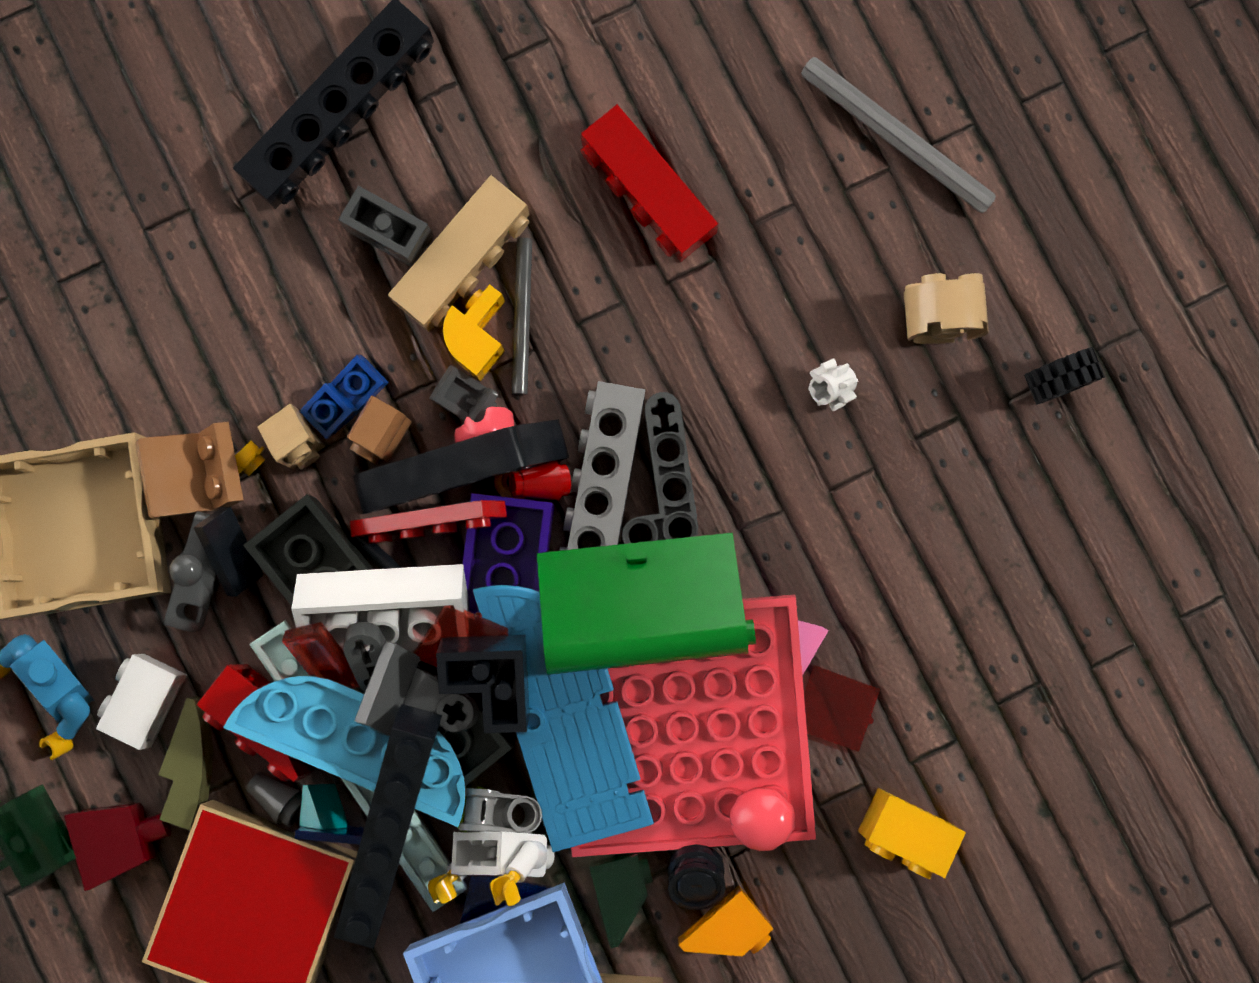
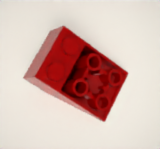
M248 664L227 665L196 705L205 712L202 716L203 719L214 728L222 731L235 708L251 693L271 682ZM230 731L237 737L234 742L241 750L251 756H255L258 753L269 762L267 769L284 782H287L288 779L293 782L310 776L314 771L310 764Z

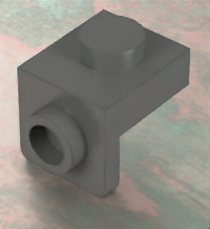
M449 365L429 399L465 421L466 417H470L474 422H480L483 420L488 407H497L495 400L499 393L485 387L455 366Z

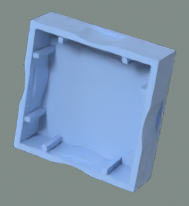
M565 883L524 898L513 906H504L414 942L403 952L414 983H603Z

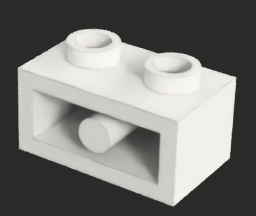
M132 654L131 658L125 659L118 669L116 680L119 683L113 695H108L98 710L97 716L101 719L96 729L138 750L151 748L187 674L146 654Z

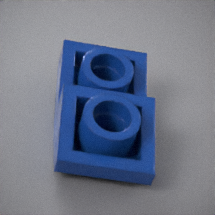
M356 355L331 383H325L299 412L325 439H329L364 408L371 395L375 397L389 382L363 355Z

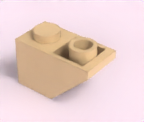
M292 404L287 405L257 426L275 461L291 469L297 466L299 469L308 467L320 457L317 452L325 447L307 420L299 412V409Z

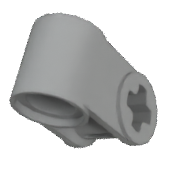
M465 788L464 822L459 824L460 831L531 833L541 823L542 809L534 798L503 794L494 790ZM517 804L525 812L524 821L520 826H517L512 819V811Z

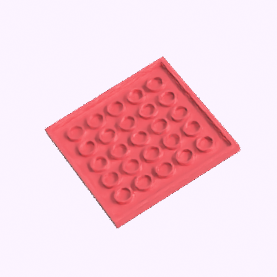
M795 594L742 599L745 620L753 619L756 644L748 645V654L608 668L614 690L600 694L603 704L618 701L641 778L638 781L628 783L627 787L629 793L640 790L645 791L654 824L571 847L572 857L679 850L684 846L695 844L708 847L743 845L730 827V813L738 797L753 788L776 790L793 806L795 828L786 842L816 840Z

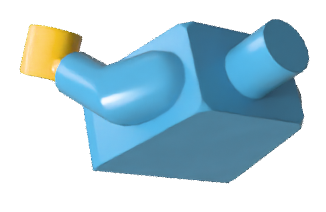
M19 635L0 650V679L12 669L43 708L57 721L56 731L42 738L39 742L41 749L48 745L52 750L50 760H54L73 749L72 739L90 714L88 704L94 699L45 640L37 643L30 635Z

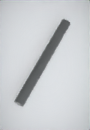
M517 238L512 395L520 396L527 395L532 269L531 238Z

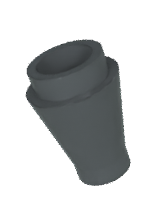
M258 772L250 780L246 792L255 798L277 825L283 823L287 827H291L300 819L301 790L268 777L263 772Z

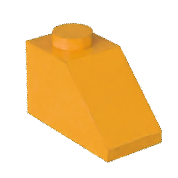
M738 885L678 937V944L684 952L742 957L749 950L752 954L761 950L770 941L769 933L773 930L770 921Z

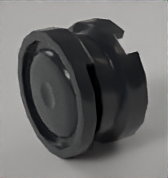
M689 845L675 851L669 858L668 892L670 898L677 905L690 910L708 909L718 904L724 897L726 889L724 862L716 850L703 845Z

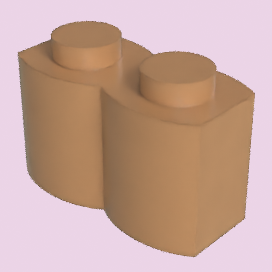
M371 395L346 437L353 442L349 449L375 465L378 464L380 459L388 463L412 421L397 409Z

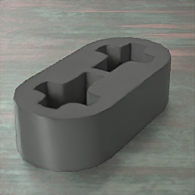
M369 622L352 624L346 631L343 645L345 657L358 685L363 691L367 689L373 673L371 672V667L376 666L386 641L380 628ZM364 644L370 645L369 651H366Z

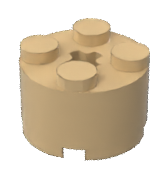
M942 273L928 274L921 277L922 283L905 286L904 303L908 341L913 339L914 343L945 344L955 342V338L963 336L964 333H967V340L976 339L989 333L985 284L983 283L982 274H965L955 280H946V274Z

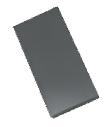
M385 641L354 721L380 734L390 736L399 708L405 700L421 657L395 643Z

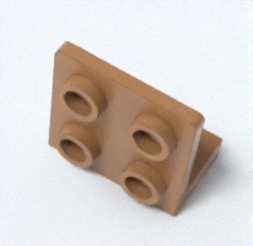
M229 422L213 423L199 433L140 438L135 442L150 518L194 514L197 511H217L221 507H231L244 500Z

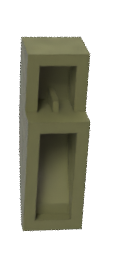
M199 696L186 698L159 772V776L173 780L159 820L189 831L192 828L200 804L208 801L212 779L213 744L211 725L202 717L205 712L196 705L202 698Z

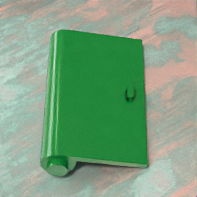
M733 533L537 553L543 645L547 675L748 654V645L756 644L753 619L745 620Z

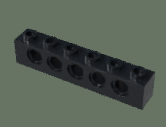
M391 0L233 167L235 172L274 209L281 203L284 205L290 202L299 190L298 185L308 175H315L323 167L328 153L334 147L339 148L344 145L352 135V128L361 119L369 118L379 106V99L388 90L394 91L401 85L406 76L405 72L413 63H420L429 55L432 49L431 44L434 42L430 28L399 0ZM391 44L400 46L399 51L395 55H382V51L386 46ZM361 73H373L372 80L367 84L360 85L355 83L356 78ZM337 100L347 102L341 112H329L333 102ZM308 129H320L319 135L315 140L310 142L302 141L303 134ZM284 156L293 158L291 165L287 169L276 170V163L280 158Z

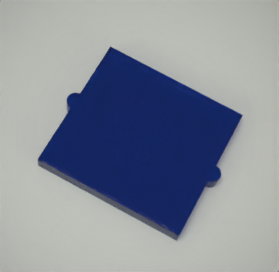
M298 826V829L295 830V839L360 845L364 828L347 826V828L320 830Z

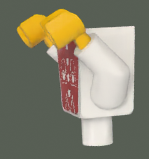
M502 831L454 832L452 862L447 866L448 872L431 879L428 883V890L434 903L440 902L445 904L457 896L452 884L455 880L461 882L467 875L496 876L497 878L490 883L496 906L500 905L504 900H506L508 906H513L521 899L516 883H522L526 877H543L546 869L553 865L554 852L551 846L547 845L545 835Z

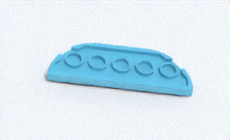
M311 676L289 677L257 689L235 708L223 727L373 792L376 788L390 737L354 721L364 694L337 682ZM438 731L415 809L458 827L465 803L464 776L453 748Z

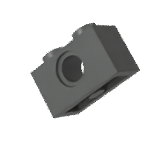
M360 186L356 188L338 219L347 232L410 267L424 253L433 237V233L427 223Z

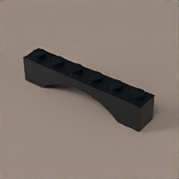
M401 704L390 733L334 938L373 949L375 947L442 718L440 714Z

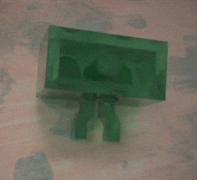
M43 784L0 806V848L5 856V859L0 861V871L10 866L22 888L51 874L75 859L68 829Z

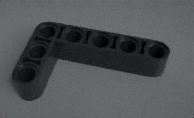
M559 419L499 429L355 474L353 479L363 514H368L501 474L553 461L565 460L569 458Z

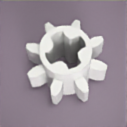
M832 358L821 363L820 367L810 371L813 379L810 381L808 390L818 406L829 404L831 410L836 411L845 406L846 403L856 399L857 396L853 391L859 381L848 363L837 366L835 359Z

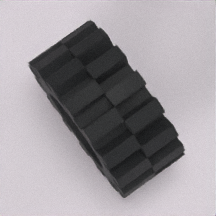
M1093 347L1045 364L1025 374L1024 377L1035 403L1038 405L1099 381L1105 375Z

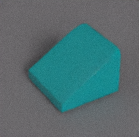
M335 784L303 785L299 826L320 830L347 828V819Z

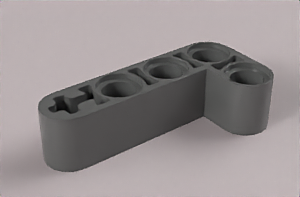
M659 392L653 394L645 405V422L659 514L639 516L628 521L623 529L622 538L624 544L631 543L629 540L630 530L638 525H644L649 528L652 533L651 541L673 539L669 534L668 528L673 521L678 519L684 520L690 525V537L698 535V520L681 406L674 395L668 392ZM658 404H665L667 410H673L672 413L668 414V430L677 428L678 433L663 432L654 436L653 431L661 432L659 415H652V412L657 411ZM664 442L675 443L680 451L679 457L671 462L662 460L657 454V448L660 444ZM672 480L681 482L686 490L685 496L679 501L668 500L663 494V487L667 482Z

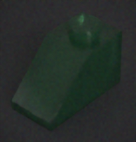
M638 853L619 854L590 863L589 868L610 949L619 947L648 896L646 884L653 882L648 859L640 860Z

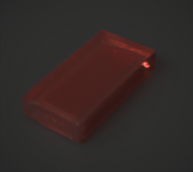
M322 622L285 631L282 642L309 676L328 679L351 689L360 687L343 649Z

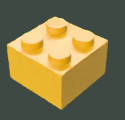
M877 788L858 829V832L866 839L864 845L870 848V851L890 861H893L896 854L903 858L901 863L907 866L909 870L929 880L933 873L943 878L946 877L966 834L965 831L952 823L880 788Z

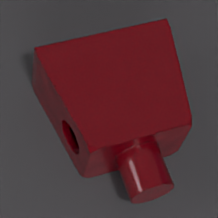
M131 803L84 809L64 815L84 891L91 890L155 858L156 852L153 841L171 836L170 823L159 820L162 813L146 818L142 804Z

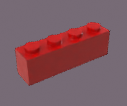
M618 104L581 133L583 148L580 151L584 158L593 168L599 165L608 175L605 179L607 185L617 197L620 198L624 195L633 205L630 211L635 219L644 228L648 225L651 226L658 235L655 239L657 244L668 257L675 255L682 262L717 233L719 223Z

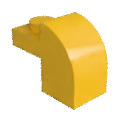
M490 284L484 292L479 289L471 296L465 306L468 309L465 315L452 305L446 314L443 325V335L448 350L457 363L479 381L483 379L505 352L502 344L483 330L505 303L502 293Z

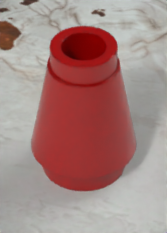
M557 461L519 470L518 472H511L509 475L510 493L512 496L559 501L562 496H568L571 491L569 468L566 464H558Z

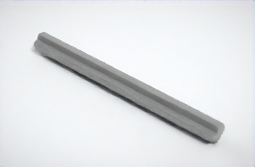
M813 57L806 63L801 75L812 85L978 212L984 213L991 206L996 198V195L821 60Z

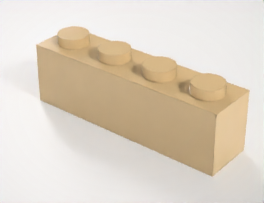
M490 175L389 292V298L428 332L434 326L440 328L444 324L446 314L460 296L463 298L467 297L474 290L479 281L476 277L484 267L491 268L498 262L504 253L502 246L511 236L516 239L529 224L527 217L530 215L527 204Z

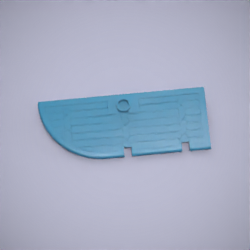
M495 585L473 589L486 636L526 635L530 715L527 732H516L537 802L542 809V819L552 851L564 850L654 824L645 791L640 790L629 793L627 787L628 783L638 781L641 778L618 701L603 704L600 694L614 690L608 669L547 675L540 592L511 585Z

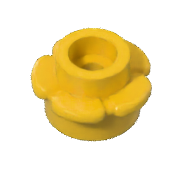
M250 440L235 455L239 474L243 471L249 476L265 461L260 455L264 451L263 446L259 448Z

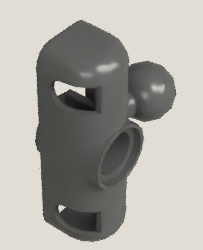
M201 511L196 512L185 550L170 565L169 573L174 587L164 619L165 626L188 632H197L205 623L212 595L216 594L221 582L193 527L211 514ZM188 604L199 606L196 621L185 616L184 611Z

